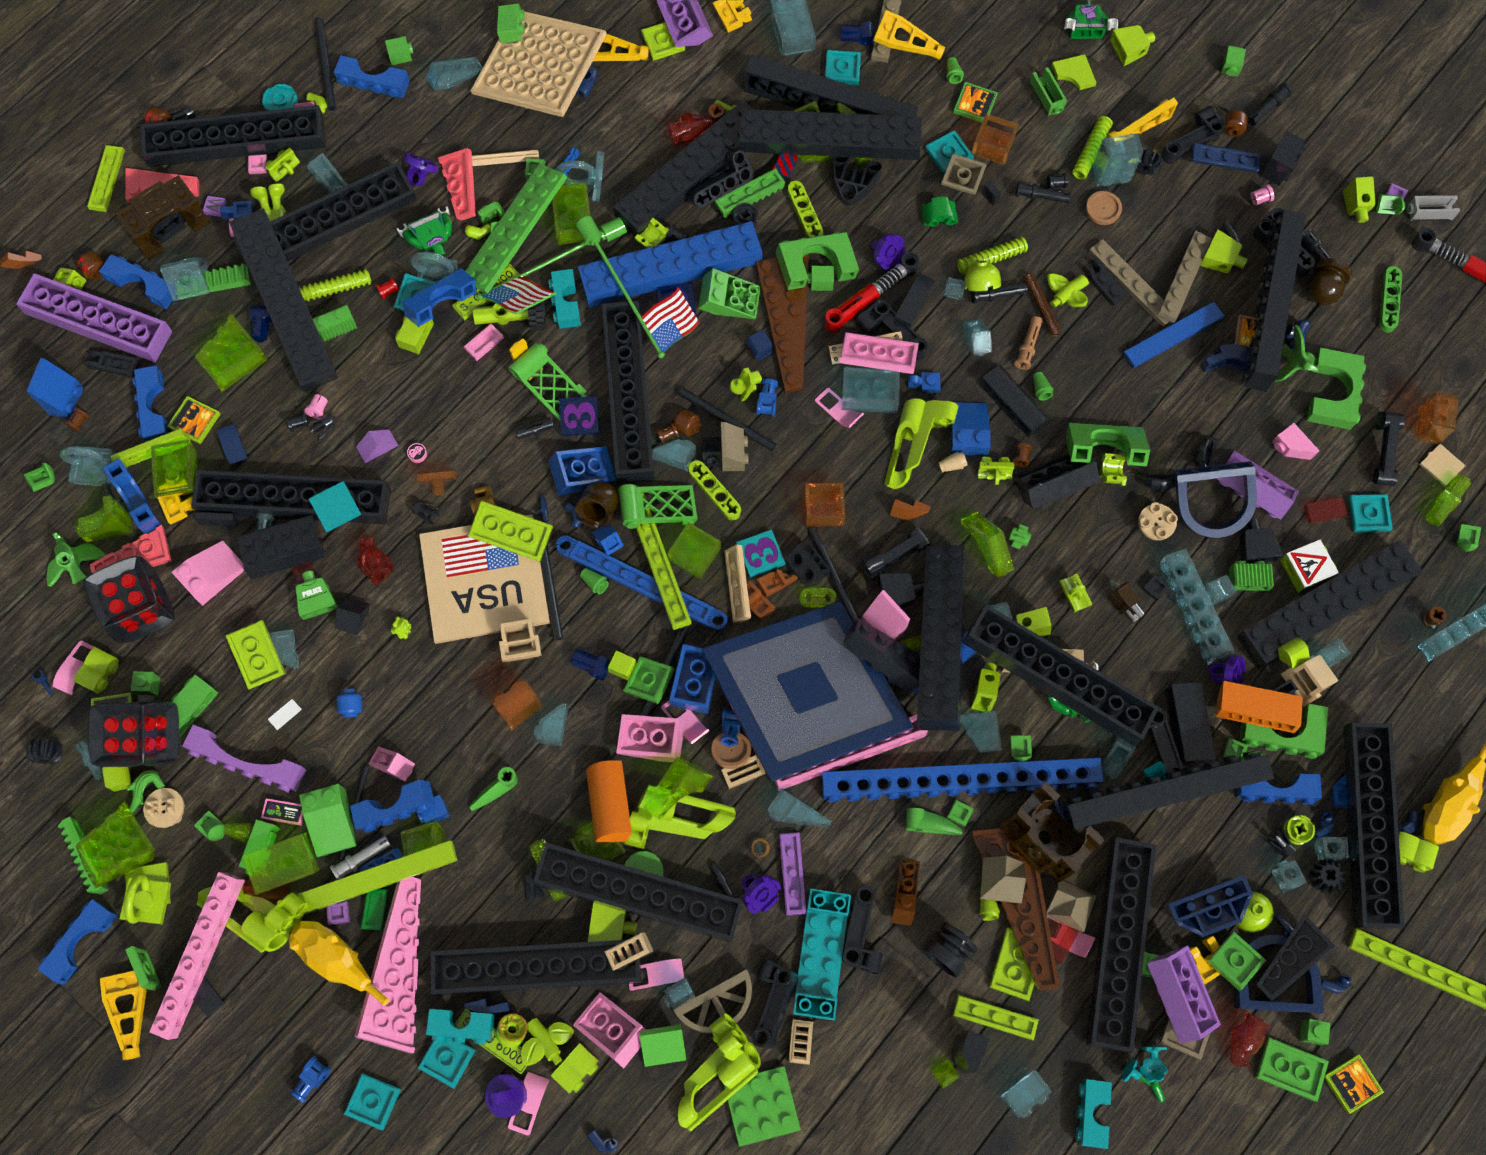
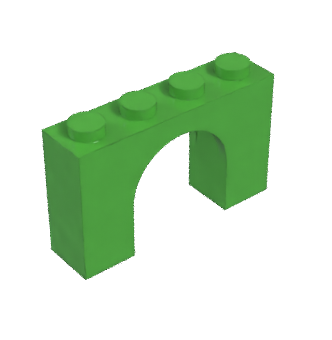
M836 232L826 236L818 235L814 238H800L795 241L786 240L778 244L775 252L787 290L805 287L808 275L803 263V257L810 253L822 254L831 261L838 282L855 279L859 271L847 232Z
M1320 348L1314 355L1316 359L1314 365L1319 368V371L1316 373L1331 375L1340 379L1346 387L1347 397L1342 401L1314 397L1308 404L1306 421L1351 430L1355 424L1359 423L1361 416L1358 410L1362 403L1360 392L1364 386L1362 374H1364L1366 369L1364 356Z
M1068 424L1066 442L1071 462L1090 463L1093 446L1108 445L1121 450L1125 454L1128 465L1147 466L1150 448L1143 427Z
M1313 704L1303 707L1300 731L1294 738L1281 737L1271 728L1241 722L1239 742L1246 743L1245 745L1248 747L1262 746L1269 751H1277L1278 749L1285 751L1289 755H1297L1299 753L1304 754L1306 758L1316 759L1324 754L1328 707Z

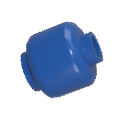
M355 689L343 690V694L336 696L337 713L341 714L342 718L358 717V714L363 710L362 695L355 693Z

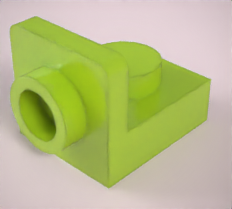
M60 268L53 279L56 282L81 290L86 282V279L75 270Z

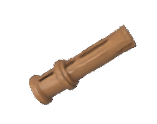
M1033 316L1031 318L1024 344L1019 347V356L1014 363L1019 369L1028 370L1031 367L1030 361L1032 356L1035 355V342L1043 322L1040 317Z

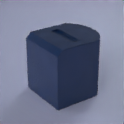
M764 329L747 338L746 344L756 360L771 355L772 343Z

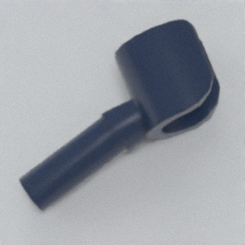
M39 669L41 672L39 678L32 674V678L37 683L42 684L50 696L55 694L47 682L48 675Z

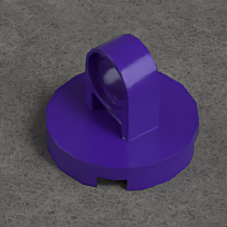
M405 153L403 160L410 164L407 179L412 186L419 187L423 185L428 172L437 173L439 166L436 163L425 158L416 157L417 155ZM415 173H417L419 177L416 183H414L413 176Z
M893 233L885 235L880 241L874 239L871 248L875 249L874 259L876 264L885 270H891V267L897 265L906 252V248L903 247L904 239Z
M1232 655L1228 659L1227 664L1214 663L1208 668L1210 679L1215 682L1223 683V681L1243 685L1244 680L1241 679L1242 672H1246L1244 658ZM1215 671H1223L1222 673H1219V674H1214V673H1213V672H1215Z
M748 874L741 882V886L745 890L743 904L753 914H757L756 912L760 910L762 912L767 911L779 898L777 892L778 889L781 890V886L770 875L758 878L754 874Z
M501 1074L493 1078L488 1084L485 1091V1101L488 1109L494 1115L500 1118H509L521 1112L523 1105L527 1101V1090L524 1082L515 1077V1075Z

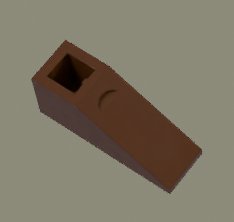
M904 859L899 861L891 923L912 925L916 908L920 862Z

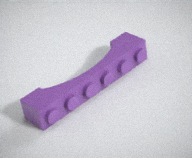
M192 725L182 746L188 750L187 754L196 758L199 755L206 757L205 761L214 765L217 762L224 764L223 768L232 772L238 769L242 771L241 775L251 779L253 776L260 778V782L270 786L271 783L277 784V788L289 793L290 790L297 791L306 772V769L285 759H283L282 763L270 765L253 764L239 760L227 754L218 745L214 733Z

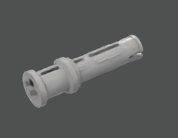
M384 835L352 857L347 855L342 862L335 866L331 865L330 869L337 880L342 879L352 871L356 872L358 866L391 847Z

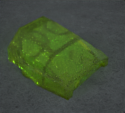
M592 821L569 838L577 852L611 861L626 852L620 842H595Z

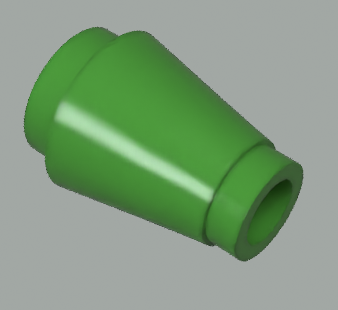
M951 57L947 60V80L951 84H958L962 81L964 73L957 59Z
M1042 372L1035 373L1033 375L1036 397L1041 401L1051 398L1053 396L1052 386Z
M585 568L580 574V577L594 593L602 594L609 585L606 577L588 568Z

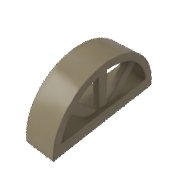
M747 969L674 1009L675 1014L689 1028L701 1033L710 1034L712 1033L710 1027L703 1026L709 1004L712 1000L719 1015L722 1016L725 1011L718 997L744 1004L740 1012L733 1018L737 1024L745 1015L751 1000L752 984ZM743 982L746 983V998L727 992ZM703 1005L697 1024L689 1021L684 1016Z

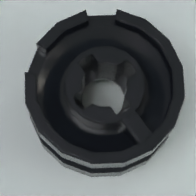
M748 203L738 205L733 211L734 226L752 221L754 229L758 224L756 208Z

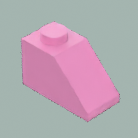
M1295 423L1277 435L1272 442L1275 449L1285 457L1311 460L1319 452L1317 447Z
M379 746L368 763L403 781H406L411 775L412 768L415 763L402 755Z

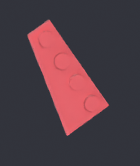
M466 148L438 157L439 163L443 167V176L446 177L448 183L447 189L452 196L451 202L456 218L462 221L475 217L472 151Z
M126 168L125 199L128 203H131L129 199L160 180L164 184L178 175ZM179 175L195 197L199 196L198 178Z
M160 525L155 528L156 530L149 534H143L140 536V539L133 543H127L122 546V549L117 552H111L90 564L91 572L94 573L108 565L132 556L143 557L152 567L171 562L172 559L164 527Z

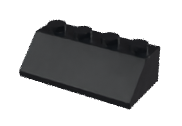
M1069 453L1012 476L1024 502L1032 509L1040 508L1046 503L1057 501L1063 496L1074 494L1080 489L1091 487L1095 483L1100 482L1095 460L1091 458L1090 463L1071 462Z

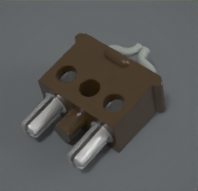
M1110 581L1113 592L1107 598L1113 603L1119 613L1122 615L1126 612L1133 622L1142 617L1144 612L1137 604L1141 599L1132 589L1129 582H1125L1120 586L1117 582Z

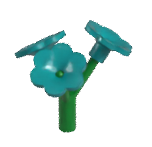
M1140 1046V1049L1150 1053V1058L1143 1061L1140 1072L1136 1070L1138 1061L1132 1058L1129 1064L1125 1066L1121 1080L1127 1082L1130 1077L1136 1080L1140 1079L1152 1088L1158 1102H1163L1166 1098L1158 1082L1164 1079V1074L1167 1073L1168 1069L1166 1065L1162 1064V1060L1158 1058V1052L1166 1050L1167 1046Z

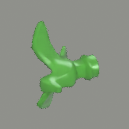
M1294 325V349H1290L1286 344L1283 345L1281 357L1286 358L1287 364L1278 371V376L1274 382L1286 380L1297 370L1319 371V368L1314 365L1316 362L1315 356L1305 352L1304 338L1298 325Z
M57 532L53 533L56 542L54 548L56 556L48 564L47 586L51 587L65 570L70 573L73 584L81 582L86 578V575L80 569V562L99 560L106 556V554L98 547L89 543L70 547L65 538Z

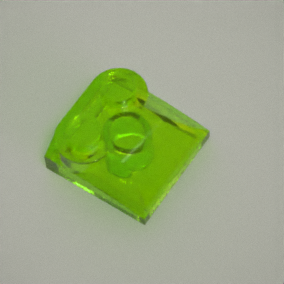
M430 822L400 832L404 857L446 842L444 829L440 826L439 822Z

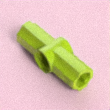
M497 304L473 308L475 325L487 323L505 325L509 321L529 319L528 309L515 314L506 311Z

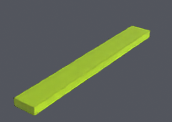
M642 493V498L646 500L644 493ZM647 508L644 511L645 518L653 517L650 509ZM655 523L639 524L636 529L673 630L692 624Z
M447 841L300 893L298 896L308 903L305 914L456 862L458 860L453 841Z
M1357 928L1353 930L1348 945L1349 949L1486 1010L1485 985Z

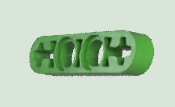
M1396 266L1389 267L1384 272L1382 279L1379 327L1386 333L1392 332L1399 323L1402 271ZM1390 273H1393V276L1395 277L1392 282V275ZM1387 288H1393L1396 294H1389ZM1386 304L1393 305L1394 310H1388L1386 308ZM1389 316H1391L1390 319H1389V324H1392L1391 326H1389L1388 323L1386 322V321L1388 320Z

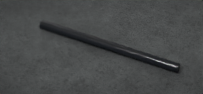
M368 766L363 767L354 804L361 801L370 768ZM351 813L352 824L354 827L353 817ZM347 849L340 852L338 860H345Z

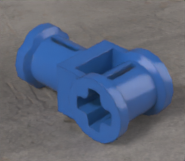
M764 379L761 381L763 388L758 398L756 415L761 413L770 414L772 417H775L777 403L775 388L778 386V382L773 379Z
M723 707L722 731L724 732L720 742L725 746L733 747L738 744L737 733H740L741 725L734 711Z
M313 1056L307 1062L299 1076L301 1078L300 1082L294 1089L290 1090L291 1095L305 1103L306 1096L312 1088H318L331 1072V1068L329 1066L325 1067L317 1061L318 1058L316 1056Z

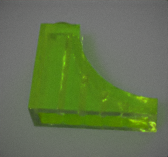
M111 495L103 497L104 506L99 511L78 518L79 525L76 527L79 537H82L86 542L133 533L130 514Z
M978 511L961 519L962 525L972 535L980 548L988 569L998 578L1014 570L1006 539L1001 529Z
M676 757L644 808L656 818L662 819L667 811L681 798L694 792H703L713 775L700 765Z

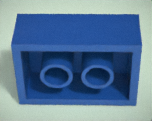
M683 644L669 702L670 706L708 714L716 677L702 652V648Z

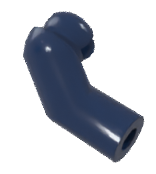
M569 501L565 506V510L572 514L573 520L571 525L574 528H580L583 523L580 522L581 518L575 513L576 505Z
M1409 811L1408 822L1404 825L1398 824V831L1408 834L1414 833L1418 827L1419 813Z
M1325 812L1321 816L1320 826L1315 829L1313 836L1315 840L1333 831L1334 815L1331 812Z
M1343 974L1333 982L1321 979V986L1323 990L1340 994L1350 987L1352 979L1349 975Z
M596 1130L587 1136L598 1152L612 1153L618 1147V1141L615 1138H601Z

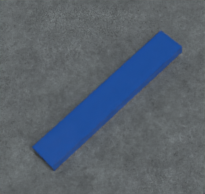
M1212 302L1124 351L1123 355L1134 369L1223 319L1224 315L1215 302Z

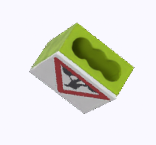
M1321 540L1286 553L1280 560L1298 593L1327 582L1339 573Z

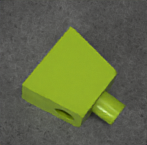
M1139 25L1114 29L1110 38V42L1123 66L1145 56L1150 43L1155 41L1154 33L1152 31L1144 33Z
M1373 176L1355 178L1343 190L1347 213L1350 216L1357 215L1358 223L1368 221V212L1375 206Z
M1217 230L1200 266L1229 273L1233 265L1243 269L1248 259L1238 255L1242 248L1239 242Z
M1047 607L1016 615L1017 623L1022 626L1029 625L1026 628L1037 635L1045 636L1051 634V622Z
M986 663L984 669L980 670L971 709L986 713L991 712L997 699L1001 675L999 672H996L995 664Z
M593 903L588 942L623 940L624 934H636L637 922L625 921L626 912Z

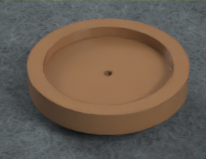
M1099 191L1092 194L1086 204L1087 216L1099 225H1110L1116 222L1122 212L1120 199L1107 191Z
M723 733L714 739L711 747L712 757L721 767L735 769L743 766L749 760L751 744L743 734L737 733L738 744L733 747L725 746L720 742Z

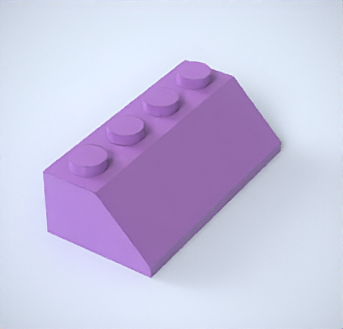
M656 0L676 47L700 45L713 36L698 0Z
M1234 450L1225 464L1248 462L1251 460ZM1252 462L1256 472V507H1262L1271 517L1281 520L1294 503L1299 491ZM1243 475L1217 478L1220 484L1225 487H1231L1237 495L1245 497Z
M1188 945L1158 956L1147 963L1149 972L1153 976L1158 994L1161 996L1166 1013L1170 1018L1174 1033L1180 1044L1200 1040L1221 1025Z

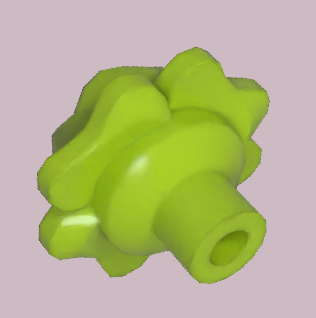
M396 617L395 622L392 624L391 632L392 634H397L400 639H407L408 634L411 632V624L404 617Z

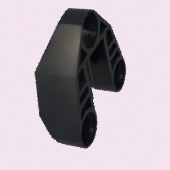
M833 156V188L844 205H853L869 194L881 176L882 165L875 161L868 162L864 169L861 183L858 184L860 172L857 169L850 170L847 181L844 180L848 157ZM850 193L853 195V198L847 200L844 198V195Z

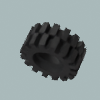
M544 301L528 308L531 331L546 330Z

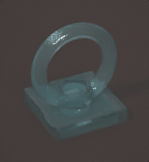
M597 151L595 168L582 161H566L557 166L556 170L560 172L568 168H580L588 171V179L575 180L567 177L564 184L573 187H586L593 184L592 201L599 202L604 152Z
M419 252L411 258L412 266L418 270L417 277L435 283L456 272L458 267L457 260L447 259L442 255L432 252Z
M191 257L160 266L173 301L210 292L204 276L209 267L207 260L200 257Z
M75 446L60 450V458L71 464L68 479L71 484L94 486L109 484V478L103 467L112 463L110 456L115 454L113 449Z

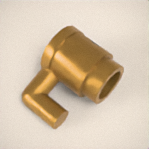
M491 486L474 489L476 496L485 494L484 497L470 501L474 516L481 501L496 506Z

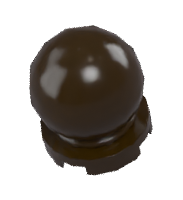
M1334 258L1320 259L1314 268L1315 274L1312 275L1308 282L1307 291L1310 299L1320 305L1336 303L1344 294L1345 285L1349 282L1352 275L1351 268L1346 263L1343 265L1336 263Z
M591 482L583 490L582 497L578 500L575 507V513L581 518L580 522L594 529H597L598 526H608L618 506V493L616 489L608 482Z

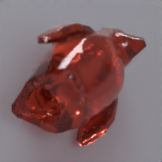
M691 113L683 114L682 118L674 123L668 122L673 144L676 145L679 141L695 140L710 128L714 122L708 116L692 115Z
M373 536L360 541L357 565L365 575L369 576L372 585H377L385 580L390 572H393V564L390 558L375 546Z
M1246 1012L1244 1022L1240 1026H1235L1231 1032L1233 1036L1231 1040V1062L1236 1067L1250 1068L1249 1058L1255 1055L1263 1046L1266 1039V1030L1270 1029L1271 1025L1257 1016Z

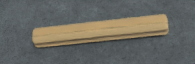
M538 150L472 155V166L523 162L527 158L539 159Z

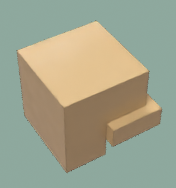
M531 619L500 624L503 640L499 641L502 662L542 656L539 636L535 634V627Z
M1321 655L1306 661L1295 669L1289 668L1281 674L1286 682L1290 679L1298 688L1295 694L1303 697V707L1321 697L1320 692L1338 682V679Z

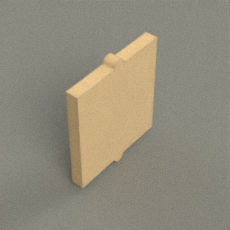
M1441 444L1432 452H1429L1427 457L1419 464L1444 487L1453 478H1457V474L1465 467L1460 460Z

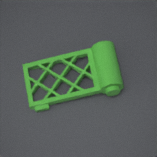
M535 343L513 362L508 369L560 422L564 417L563 414L559 415L555 411V403L565 404V407L568 404L577 406L587 397L585 395L587 391L580 384L576 386L547 355V348L542 343ZM547 362L553 368V374H542V367ZM531 377H540V387L531 386L528 380ZM542 377L553 378V387H542ZM555 378H563L566 381V388L555 387ZM542 390H553L552 400H545L542 397ZM555 391H566V401L555 400ZM568 391L576 392L580 398L577 401H568Z
M627 484L618 488L622 523L629 529L637 528L639 524L682 522V525H694V522L697 521L693 485L637 487L633 484ZM680 491H688L689 498L686 501L678 495ZM648 492L653 498L648 502L642 498V493ZM662 492H668L672 497L666 501L659 495ZM674 498L683 504L678 510L669 504ZM655 499L664 504L660 510L651 505ZM667 507L675 514L672 517H667L662 511ZM687 507L691 511L692 516H685L680 511ZM647 508H649L654 513H656V515L654 517L645 518L644 511Z

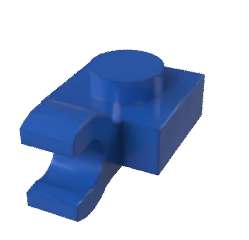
M252 201L233 202L232 207H220V214H222L223 219H230L232 217L237 219L253 213Z
M922 372L920 377L910 375L908 387H921V392L939 393L941 390L940 373Z

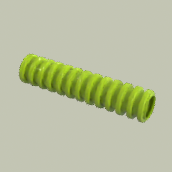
M1100 116L1072 170V174L1076 178H1087L1098 152L1112 127L1113 122L1109 117Z
M1019 237V239L1016 238L1014 241L1011 240L988 250H983V252L980 251L978 254L975 253L973 256L969 255L968 258L964 257L963 260L958 259L957 266L960 273L964 275L971 266L976 265V261L986 260L987 264H994L997 261H1002V259H1007V257L1011 258L1012 255L1016 256L1017 253L1027 252L1028 245L1024 237Z
M364 269L362 272L359 270L358 273L353 272L351 275L348 273L347 276L342 275L340 278L337 276L336 279L331 278L329 281L328 279L325 282L319 281L318 284L316 282L314 285L308 284L307 287L304 285L303 288L299 287L304 300L309 302L310 299L316 300V297L320 299L321 296L327 297V294L331 296L332 293L338 294V291L342 293L343 290L349 291V288L353 290L354 287L360 288V285H363V287L366 286L365 284L371 285V278L368 270Z

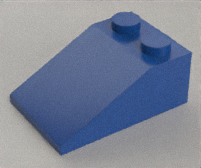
M40 358L26 392L49 415L69 419L74 412L73 408L76 407L78 397L82 395L83 386L76 378L46 359Z
M954 402L958 405L955 422L950 424V455L957 451L958 453L963 451L964 455L987 456L991 448L987 403Z
M607 446L557 451L548 460L558 495L581 492L591 482L595 481L608 483L617 481Z

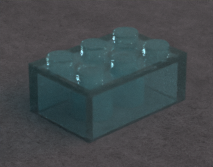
M771 0L770 14L781 55L785 56L815 50L816 35L806 0Z
M1138 133L1104 138L1092 166L1097 186H1109L1113 183H1127L1131 181L1143 154Z
M844 367L841 410L897 413L900 372L884 369Z

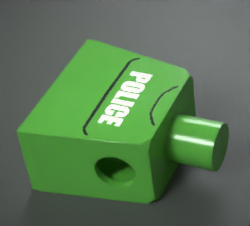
M313 571L304 572L302 574L304 583L296 586L299 616L305 620L336 610L338 604L326 581L323 578L315 579Z

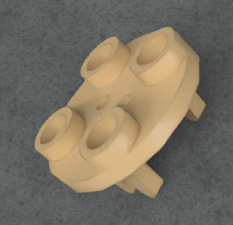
M1154 502L1141 511L1138 525L1146 537L1152 540H1164L1174 533L1178 518L1169 507Z
M171 788L155 790L144 802V816L149 824L157 828L173 826L182 820L185 807L184 800L180 793Z

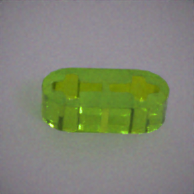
M805 588L800 593V602L805 607H826L834 604L836 601V593L831 588ZM809 593L810 597L817 598H811V600L808 602L807 599L803 597H806V594ZM825 594H829L833 598H830V601L827 602L825 598L819 597H825Z

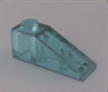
M476 57L431 62L426 79L434 91L449 89L480 74L483 67Z
M323 153L308 163L307 168L329 193L348 185Z
M782 788L768 808L769 816L777 822L781 820L784 823L829 828L832 821Z

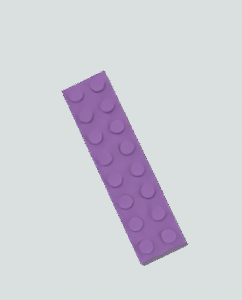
M35 273L17 302V306L26 315L155 363L172 333V330L165 321Z

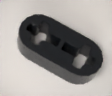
M177 212L171 213L153 227L152 233L159 242H166L184 228L185 220L181 214Z

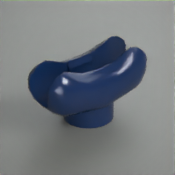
M589 67L576 95H579V92L584 94V98L590 95L598 77L596 68Z
M1302 319L1294 325L1299 326L1305 344V337L1310 328V322ZM1292 324L1286 328L1284 337L1289 339L1288 347L1290 349L1295 347L1294 325Z

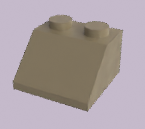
M721 422L722 471H745V464H748V453H744V447H748L747 435L744 436V429Z

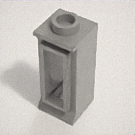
M1414 196L1407 206L1410 221L1413 219L1453 220L1460 212V208L1452 209V205L1458 197Z

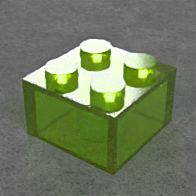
M688 522L668 551V560L701 579L720 551L721 541Z

